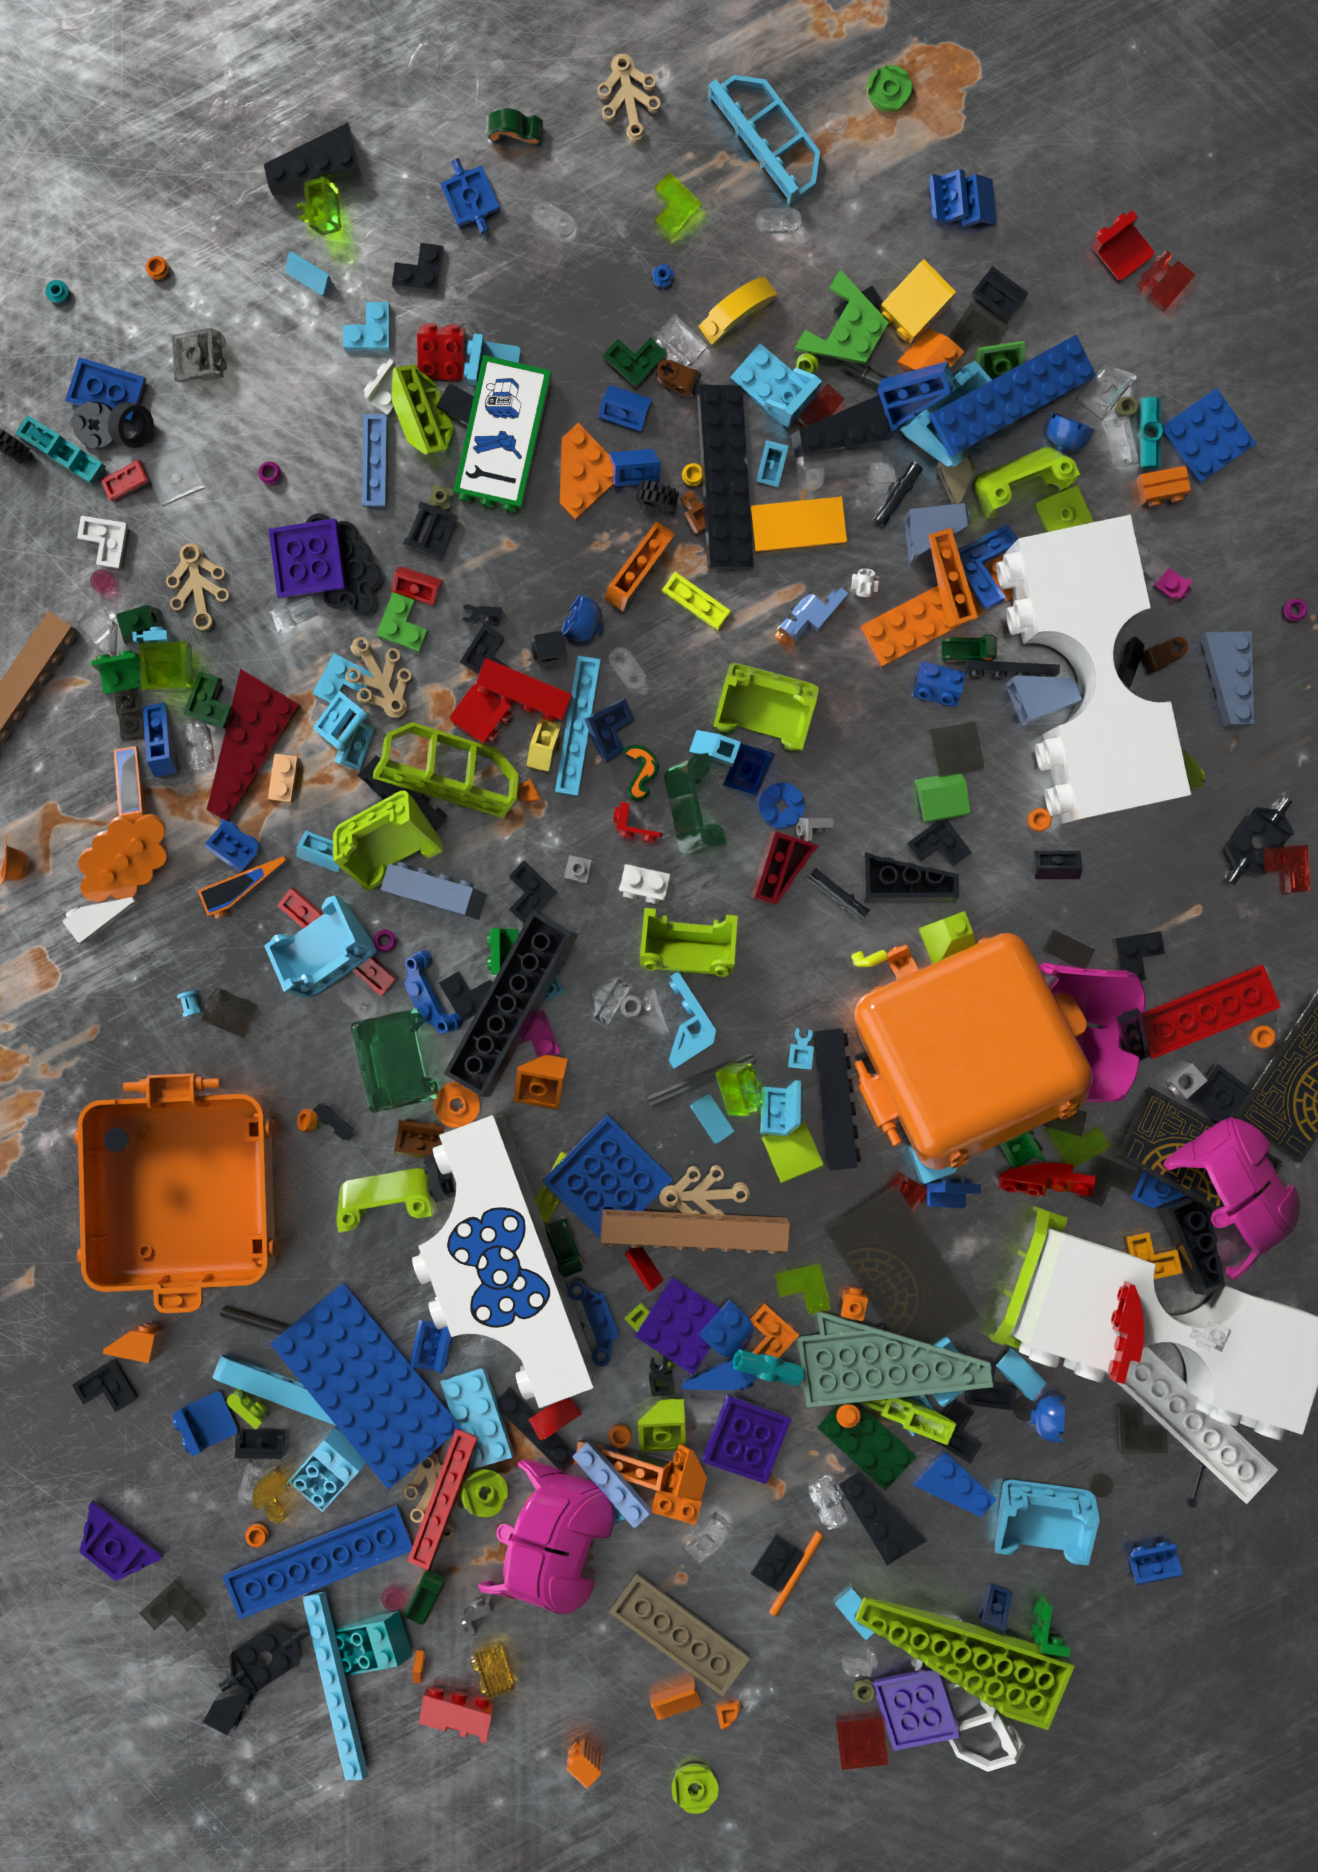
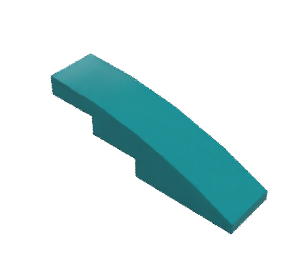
M29 415L26 416L15 432L18 437L92 485L96 483L106 468L103 463Z

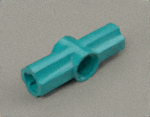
M1147 397L1140 400V431L1138 433V440L1140 442V469L1154 470L1161 467V436L1163 434V427L1161 425V399L1157 397ZM1146 430L1154 431L1155 438L1148 437Z
M739 1349L733 1358L734 1369L753 1374L763 1380L770 1382L779 1381L797 1387L803 1381L804 1367L784 1362L782 1359L762 1353L759 1355Z

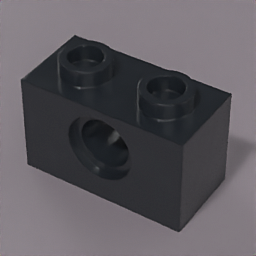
M562 631L534 635L535 642H531L534 660H539L540 665L567 661Z

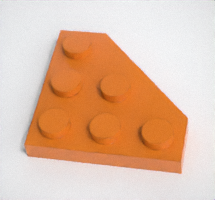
M579 422L562 437L560 505L575 521L614 485L613 464L609 458L610 455Z

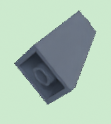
M965 503L909 509L905 517V528L910 564H915L932 554L929 534L951 528L954 539L962 536L971 522L970 511L966 510Z
M1014 676L1006 683L1022 726L1075 706L1082 700L1081 696L1083 695L1080 684L1078 682L1075 683L1073 678Z

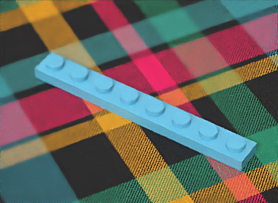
M308 1593L302 1596L344 1777L345 1780H363L369 1775L326 1593Z

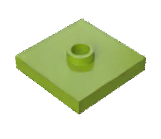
M1078 485L1034 504L1046 532L1094 522Z

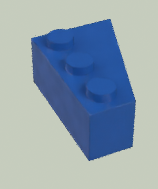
M948 361L881 380L877 390L891 432L905 421L915 417L920 411L932 406L951 393L955 382Z

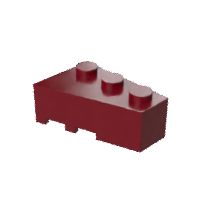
M777 831L770 832L749 898L770 905H777L793 883L794 878L803 869L807 860L819 845Z

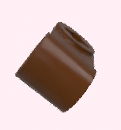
M666 359L661 361L657 367L656 380L663 386L676 390L685 396L692 397L702 374L694 368ZM666 369L670 370L668 376L663 375Z
M1174 637L1143 651L1141 655L1152 674L1183 657L1188 651V643L1182 637ZM1173 646H1180L1181 649L1178 652H1173L1171 648Z

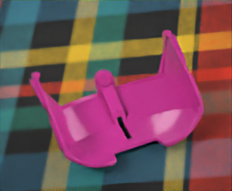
M1042 962V965H1038L1040 970L1058 978L1050 988L1053 995L1055 996L1059 993L1071 994L1075 998L1087 1023L1103 1025V1029L1086 1026L1085 1033L1076 1038L1092 1069L1091 1091L1087 1101L1115 1102L1123 1100L1136 1080L1140 1059L1138 1056L1121 1049V1037L1116 1017L1137 1007L1141 1013L1145 1012L1146 995L1137 974L1126 970L1085 969Z
M1232 1117L1217 1123L1204 1131L1194 1141L1179 1148L1166 1158L1163 1166L1167 1170L1179 1167L1206 1168L1224 1204L1223 1207L1216 1209L1212 1213V1224L1215 1227L1223 1228L1235 1223L1241 1235L1252 1249L1235 1266L1226 1267L1225 1272L1228 1278L1236 1280L1257 1261L1258 1257L1263 1253H1267L1294 1231L1300 1214V1199L1295 1186H1292L1290 1183L1286 1188L1284 1187L1268 1159L1267 1154L1270 1142L1266 1136L1255 1126ZM1270 1180L1271 1183L1259 1196L1254 1197V1194L1260 1191Z
M523 1459L518 1463V1466L526 1472L536 1491L525 1503L515 1527L510 1524H501L497 1529L496 1535L498 1540L508 1545L503 1570L505 1584L495 1585L494 1581L481 1582L478 1588H481L480 1592L520 1600L557 1614H570L583 1606L591 1596L595 1581L582 1578L581 1571L591 1541L594 1538L604 1539L611 1536L615 1521L614 1506L594 1482L579 1476L562 1473V1470L532 1459ZM549 1547L569 1552V1556L546 1551L545 1548Z

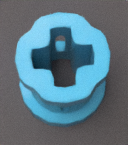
M198 990L177 995L181 999L183 1006V1017L203 1012L197 998Z

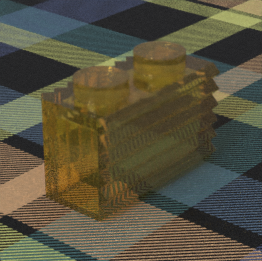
M498 1640L475 1648L470 1660L473 1670H478L481 1679H478V1685L481 1693H486L487 1699L513 1691L515 1689V1681L502 1641Z

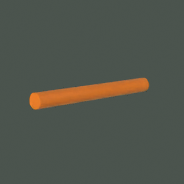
M816 1531L804 1555L770 1609L769 1613L777 1617L823 1540L825 1535L821 1532Z

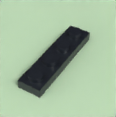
M967 660L964 663V672L970 673L971 677H984V674H993L994 678H1007V675L1056 677L1060 674V664Z
M511 1386L496 1400L499 1410L559 1470L576 1454V1451L557 1432L546 1439L540 1440L528 1420L536 1415L537 1412Z

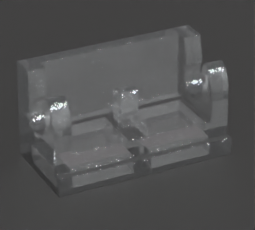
M1129 416L1103 422L1113 467L1120 469L1138 465L1139 458Z

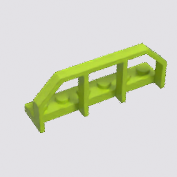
M414 722L387 733L384 738L382 758L373 773L374 779L500 818L505 817L517 799L518 773L499 749ZM408 733L428 738L429 748L426 771L389 760L391 741ZM437 742L468 751L465 783L434 773ZM476 754L491 758L509 779L508 797L473 786Z
M1037 1206L1033 1207V1210L1037 1212L1034 1234L1028 1251L1018 1250L1017 1252L1025 1260L1014 1291L1004 1289L1003 1292L1011 1299L1005 1317L995 1334L989 1333L988 1338L993 1342L1001 1345L1007 1344L1018 1349L1022 1341L1010 1333L1015 1327L1047 1235V1229L1051 1228L1064 1232L1068 1220L1065 1216Z

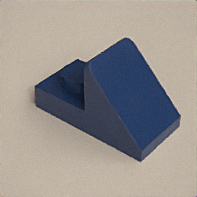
M994 1584L989 1585L978 1617L982 1618L981 1628L1003 1636L1006 1632L1013 1592Z

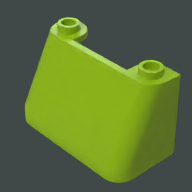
M1045 447L978 474L973 480L972 488L985 521L996 518L998 515L997 508L1006 505L1010 501L1012 495L1010 487L1041 475L1044 485H1056L1060 492L1071 488L1080 476L1076 463L1052 447Z
M731 663L713 726L726 733H730L731 730H735L737 727L781 738V742L786 749L792 751L803 750L819 688L806 681L743 664Z
M399 791L342 822L333 832V861L367 891L383 883L388 864H394L420 849L421 853L427 858L443 852L442 840L413 797L406 791Z
M644 908L640 965L649 971L669 970L715 974L719 977L728 976L734 970L738 916L726 915L724 922L718 923V920H714L713 926L667 922V916L663 915L662 918H659L656 915V909Z
M424 1168L409 1169L344 1182L339 1189L338 1233L355 1229L360 1223V1216L367 1213L366 1208L406 1202L407 1211L412 1217L424 1218L433 1216L437 1212L434 1197L430 1196L428 1188L430 1180L429 1176L425 1174Z

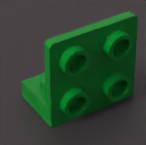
M133 650L121 651L118 656L110 657L109 654L96 656V660L90 661L91 666L100 672L103 694L105 695L151 687L146 659L137 653H133Z
M1040 1595V1600L1035 1603L1034 1614L1037 1615L1036 1624H1033L1031 1628V1639H1034L1033 1641L1041 1653L1069 1657L1071 1648L1063 1636H1060L1061 1633L1049 1630L1053 1606L1045 1595Z

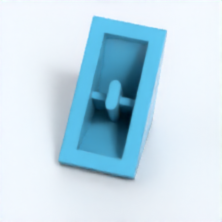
M766 440L756 482L779 487L789 446Z

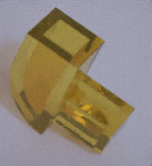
M278 1466L261 1478L252 1494L254 1509L257 1511L264 1506L265 1515L271 1522L274 1521L276 1525L283 1522L288 1516L277 1497L291 1486Z

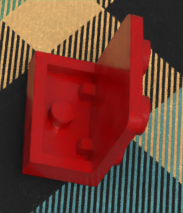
M1133 210L1127 215L1125 213L1120 214L1113 221L1114 225L1110 228L1105 226L1095 235L1096 239L1092 245V249L1119 281L1124 280L1154 256V250L1134 226L1138 216Z
M425 323L423 326H420L417 332V367L419 371L430 379L462 380L463 343L466 338V328H460V325L457 324L437 327L435 323Z
M473 684L450 715V721L481 744L487 745L488 742L491 744L499 733L497 730L501 724L505 725L511 718L512 708L504 700L501 701L492 694L489 696L479 692V687Z
M621 802L620 807L615 806L613 822L617 823L616 833L620 834V838L633 840L634 836L642 837L643 842L656 844L657 840H662L663 833L627 826L630 803Z

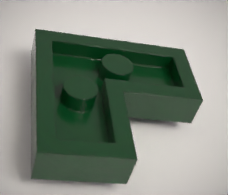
M651 337L636 353H633L624 343L617 339L602 356L603 359L637 388L667 356V352Z
M199 671L183 714L227 730L234 707L215 701L222 679Z

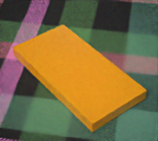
M842 496L751 506L755 553L847 543Z

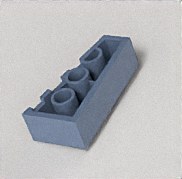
M1252 631L1205 632L1199 636L1205 652L1204 657L1212 677L1211 682L1217 695L1216 700L1224 728L1249 727L1254 724Z
M397 862V865L388 864L381 887L382 891L442 908L456 914H463L476 920L480 919L487 894L474 889L473 883L460 880V884L452 882V877L439 874L437 878L431 876V871L418 868L416 872L410 870L411 865Z

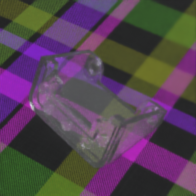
M879 448L837 451L800 457L796 464L799 501L811 500L813 492L821 489L824 477L865 474L866 485L875 486L879 495H889L896 482L893 464L887 454Z

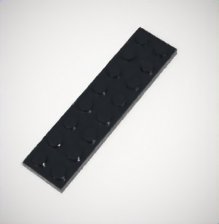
M699 384L696 387L707 569H751L754 567L743 388L741 385Z

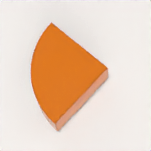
M531 779L517 786L518 799L525 802L541 800Z
M416 1650L412 1672L413 1683L421 1684L425 1661L424 1651Z
M739 1700L716 1704L721 1730L728 1728L735 1721L740 1710Z

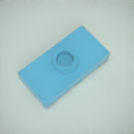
M851 1588L834 1603L860 1635L867 1640L875 1632L855 1620L863 1599Z

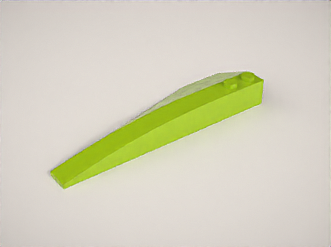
M864 1597L855 1617L856 1621L879 1636H883L893 1645L905 1650L909 1655L919 1659L926 1666L954 1684H958L971 1695H975L983 1700L990 1707H994L1004 1716L1049 1730L1075 1667L1068 1657L1041 1653L1034 1643L1006 1634L1001 1636L980 1626L886 1601Z

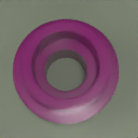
M268 461L260 466L258 475L263 483L273 485L280 480L282 472L278 464ZM269 470L274 471L272 477H267L266 475Z
M1291 599L1284 606V614L1290 621H1301L1307 615V605L1301 599ZM1292 607L1298 608V614L1292 613Z
M380 930L374 937V945L380 952H390L397 945V937L390 930ZM383 937L390 939V943L386 946L382 944Z

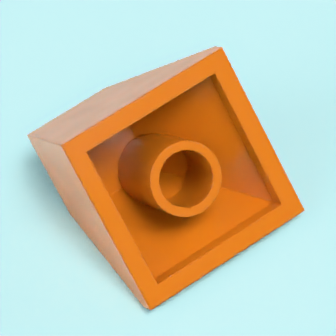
M543 1055L519 1066L513 1102L559 1110L568 1059Z

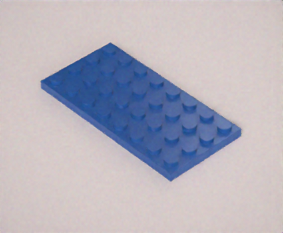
M344 1283L270 1343L388 1490L454 1435L456 1429L462 1428Z

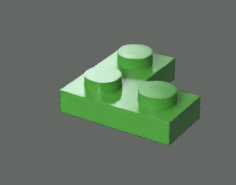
M392 592L376 635L420 652L428 630L407 622L415 601Z

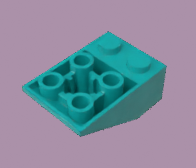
M399 1611L380 1614L334 1629L345 1676L398 1667L413 1656Z

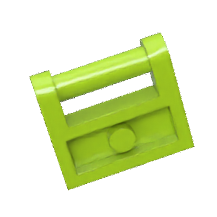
M237 1389L235 1393H232L227 1398L229 1407L255 1430L270 1416L267 1413V1407L260 1401L255 1402L246 1391Z

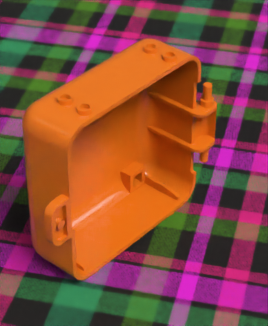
M1001 933L991 938H984L967 949L885 986L881 985L874 988L856 1004L854 1018L857 1033L877 1073L875 1077L868 1073L862 1060L854 1064L860 1076L859 1081L861 1084L859 1089L878 1129H883L884 1133L888 1134L893 1147L902 1143L895 1124L900 1121L916 1157L928 1168L935 1170L945 1169L950 1166L953 1169L958 1168L969 1162L970 1157L1058 1117L1061 1120L1071 1117L1078 1112L1077 1109L1083 1106L1090 1096L1092 1069L1076 1039L1085 1033L1086 1019L1071 994L1059 993L1055 996L1053 995L1028 945L1021 937L1015 934Z
M196 1073L147 1075L146 1079H140V1082L123 1083L124 1092L140 1091V1093H146V1098L97 1100L84 1107L78 1118V1130H75L74 1134L75 1143L78 1144L81 1249H78L77 1260L78 1263H81L83 1279L91 1288L101 1292L153 1290L154 1306L159 1312L183 1313L196 1311L202 1306L203 1287L250 1285L265 1279L272 1272L280 1248L279 1238L275 1237L272 1138H275L276 1125L275 1120L271 1119L270 1108L263 1099L249 1094L199 1096L198 1091H203L204 1088H220V1079H203V1076L197 1077ZM122 1128L128 1132L130 1143L125 1150L113 1152L107 1149L104 1137L110 1129Z

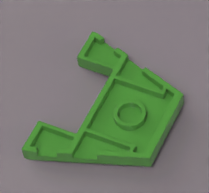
M839 270L829 287V291L847 300L849 303L826 341L805 329L795 346V350L866 364L889 322L844 272Z

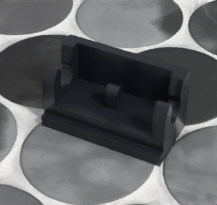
M239 1428L235 1438V1458L282 1459L285 1456L286 1429L255 1430Z

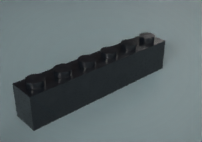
M843 1028L813 1031L828 1170L858 1168L857 1162H861L860 1149L855 1148V1139H858L857 1125H853L852 1116H856L855 1102L850 1101V1093H853L854 1089L853 1081L848 1079L847 1070H851L850 1056L845 1054V1047L849 1046L848 1034L843 1033Z

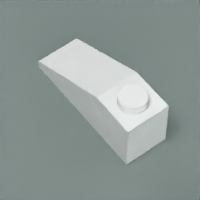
M130 897L84 906L79 909L75 907L66 914L67 918L62 922L78 943L86 944L137 905L139 901L137 898Z

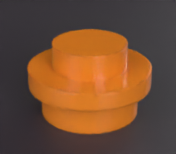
M154 256L147 261L146 272L152 279L160 280L167 276L169 265L164 258Z
M844 1404L837 1410L836 1417L840 1425L851 1428L859 1422L860 1412L853 1404Z
M253 1524L246 1531V1541L252 1547H262L269 1539V1531L262 1524Z

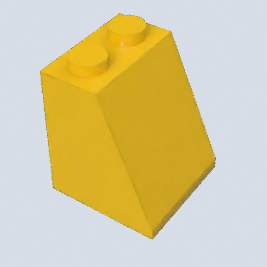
M923 259L881 304L880 312L889 322L888 324L891 323L897 329L896 332L901 339L912 343L951 306L956 291Z

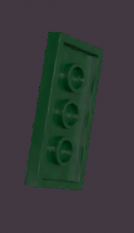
M859 1402L845 1403L853 1404L858 1408L860 1420L854 1427H843L839 1424L836 1414L839 1407L844 1404H836L816 1427L886 1491L917 1457L916 1454Z

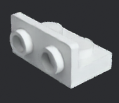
M391 359L379 367L376 379L370 381L364 389L366 402L388 417L395 409L392 403L393 369L398 367Z
M625 864L619 892H623V897L635 900L637 896L646 897L645 902L659 905V901L665 900L670 874Z

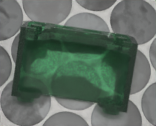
M708 753L698 754L669 766L664 774L678 848L681 853L687 856L726 849L727 846L725 833L720 825L703 824L696 785L701 783V778L706 777L711 769Z
M418 1008L355 1021L351 1025V1034L366 1101L372 1113L438 1099V1085L435 1080L425 1075L416 1032L423 1025V1018L421 1013L418 1012Z

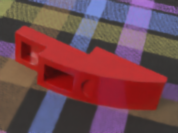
M1030 1164L1000 1173L999 1189L1010 1193H1027L1030 1196H1046L1047 1188L1056 1192L1067 1191L1080 1196H1094L1096 1176L1073 1173L1074 1164Z
M1124 1281L1123 1286H1120L1117 1293V1300L1119 1301L1117 1310H1114L1111 1316L1112 1329L1121 1332V1334L1115 1340L1114 1360L1110 1361L1108 1367L1109 1378L1121 1384H1125L1130 1362L1140 1363L1144 1343V1319L1140 1297L1136 1286Z

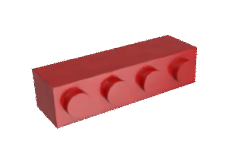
M487 658L484 660L475 685L479 687V692L489 696L493 692L500 695L499 700H504L512 705L513 701L522 705L520 709L532 714L535 710L543 713L542 718L554 723L556 719L562 720L572 695Z

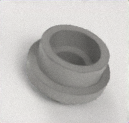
M627 996L621 1002V1012L625 1017L634 1019L642 1014L644 1005L639 997ZM629 1003L636 1004L637 1008L635 1011L631 1012L628 1010Z

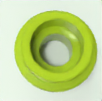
M806 352L798 357L797 368L815 374L819 369V361L814 354Z

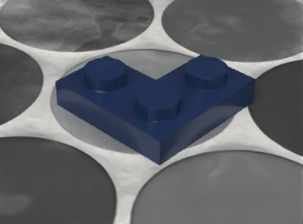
M620 699L584 719L603 761L616 756L624 750L616 729L635 720L626 699Z

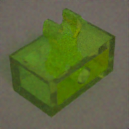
M325 177L305 182L306 203L301 202L296 205L297 209L300 211L305 210L303 215L297 216V219L303 223L308 222L309 227L321 236L341 231L342 224L337 186Z
M728 1063L715 1073L728 1115L750 1116L763 1106L758 1090L761 1083L755 1080L754 1075L757 1074V1070H752L751 1063Z

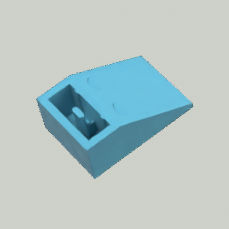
M335 1427L288 1482L323 1512L357 1475L366 1462L342 1432Z

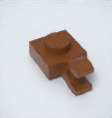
M691 490L680 497L683 505L689 509L684 515L696 534L705 529L704 504H699L695 493Z

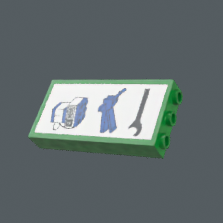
M483 355L453 490L455 495H458V499L471 502L472 499L481 500L480 504L494 507V504L503 505L504 510L516 512L517 509L522 510L552 378L551 370Z

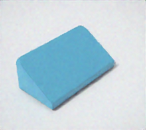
M289 252L285 269L286 274L321 296L325 295L332 284L329 274L296 253Z
M361 723L346 743V749L343 752L338 750L334 762L360 771L375 727Z
M305 830L296 848V857L334 872H339L341 867L333 861V840Z
M710 1093L690 1105L715 1145L735 1132Z

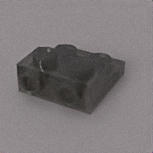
M206 328L172 335L175 381L185 382L196 379L207 381L224 378L223 371L227 369V362L222 355V348H225L226 340L220 331Z

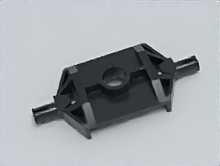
M1284 797L1277 808L1254 807L1225 848L1234 866L1232 868L1234 870L1227 879V882H1231L1230 884L1235 886L1244 873L1260 876L1267 874V869L1290 836L1294 835V831L1285 816V812L1293 803L1287 797ZM1254 836L1262 838L1263 845L1261 848H1255L1252 845V838Z
M274 1623L232 1651L229 1655L231 1674L230 1677L219 1683V1687H222L221 1691L225 1692L233 1685H238L255 1695L260 1689L293 1667H297L300 1664L298 1644L301 1640L311 1635L308 1627L304 1626V1628L296 1633H291ZM263 1651L270 1652L272 1661L263 1662L260 1658V1653Z

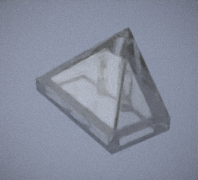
M614 977L590 988L592 1017L609 1027L621 1007V1002L628 996L632 987Z

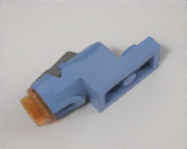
M840 588L838 592L833 590L825 600L828 603L827 605L813 594L804 597L802 600L794 599L781 620L779 627L776 629L777 633L774 637L788 648L810 630L809 626L818 632L847 598L848 593L843 588Z

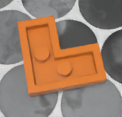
M765 1303L750 1318L752 1324L765 1335V1338L756 1346L752 1353L759 1355L764 1353L780 1358L799 1336V1333Z

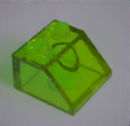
M186 641L139 644L141 690L170 693L192 691V646Z

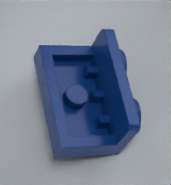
M958 169L943 176L930 175L929 190L931 193L933 219L949 224L969 216L965 171Z
M921 661L913 696L957 707L962 695L966 672Z
M222 819L219 823V828L208 839L204 848L242 873L257 857L260 844L253 836L246 835L240 831L233 822H227Z
M940 1178V1183H927V1206L966 1208V1194H981V1184H972L971 1179H958V1183H954V1178Z
M419 1320L410 1365L413 1368L435 1370L438 1373H444V1368L448 1365L449 1344L453 1341L448 1326L438 1330L434 1321Z
M1162 1542L1156 1544V1548L1147 1549V1546L1133 1549V1552L1130 1553L1129 1561L1136 1586L1183 1576L1177 1555V1544L1170 1545V1542Z

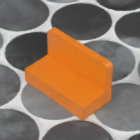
M695 1681L650 1696V1704L654 1708L658 1721L702 1706Z

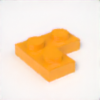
M1149 1232L1125 1237L1129 1254L1155 1264L1153 1279L1183 1273L1178 1250L1154 1254Z

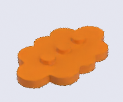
M153 814L143 815L137 821L129 817L120 816L110 822L107 831L96 834L92 841V848L84 850L78 860L79 869L85 875L80 886L82 895L93 902L104 901L110 895L120 900L133 897L137 892L138 885L150 882L154 869L160 868L167 859L168 852L166 846L161 842L166 831L164 821Z

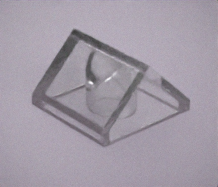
M1105 364L1099 367L1096 371L1097 376L1090 379L1075 398L1077 403L1102 422L1136 378V375Z

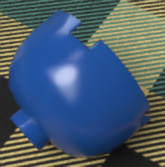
M1052 412L1047 425V436L1056 445L1054 449L1065 454L1069 450L1078 451L1083 449L1089 443L1095 429L1074 419L1061 417L1062 415Z
M579 594L570 608L569 618H565L562 627V634L566 638L577 642L590 639L594 633L598 635L604 624L601 621V608L597 602L588 596Z
M1049 1395L1038 1402L1036 1410L1031 1412V1424H1036L1038 1435L1046 1441L1063 1443L1064 1438H1059V1434H1064L1065 1405H1061V1401H1066V1396Z

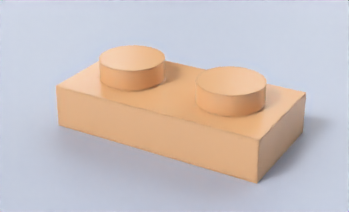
M274 754L268 794L269 800L292 803L298 757Z

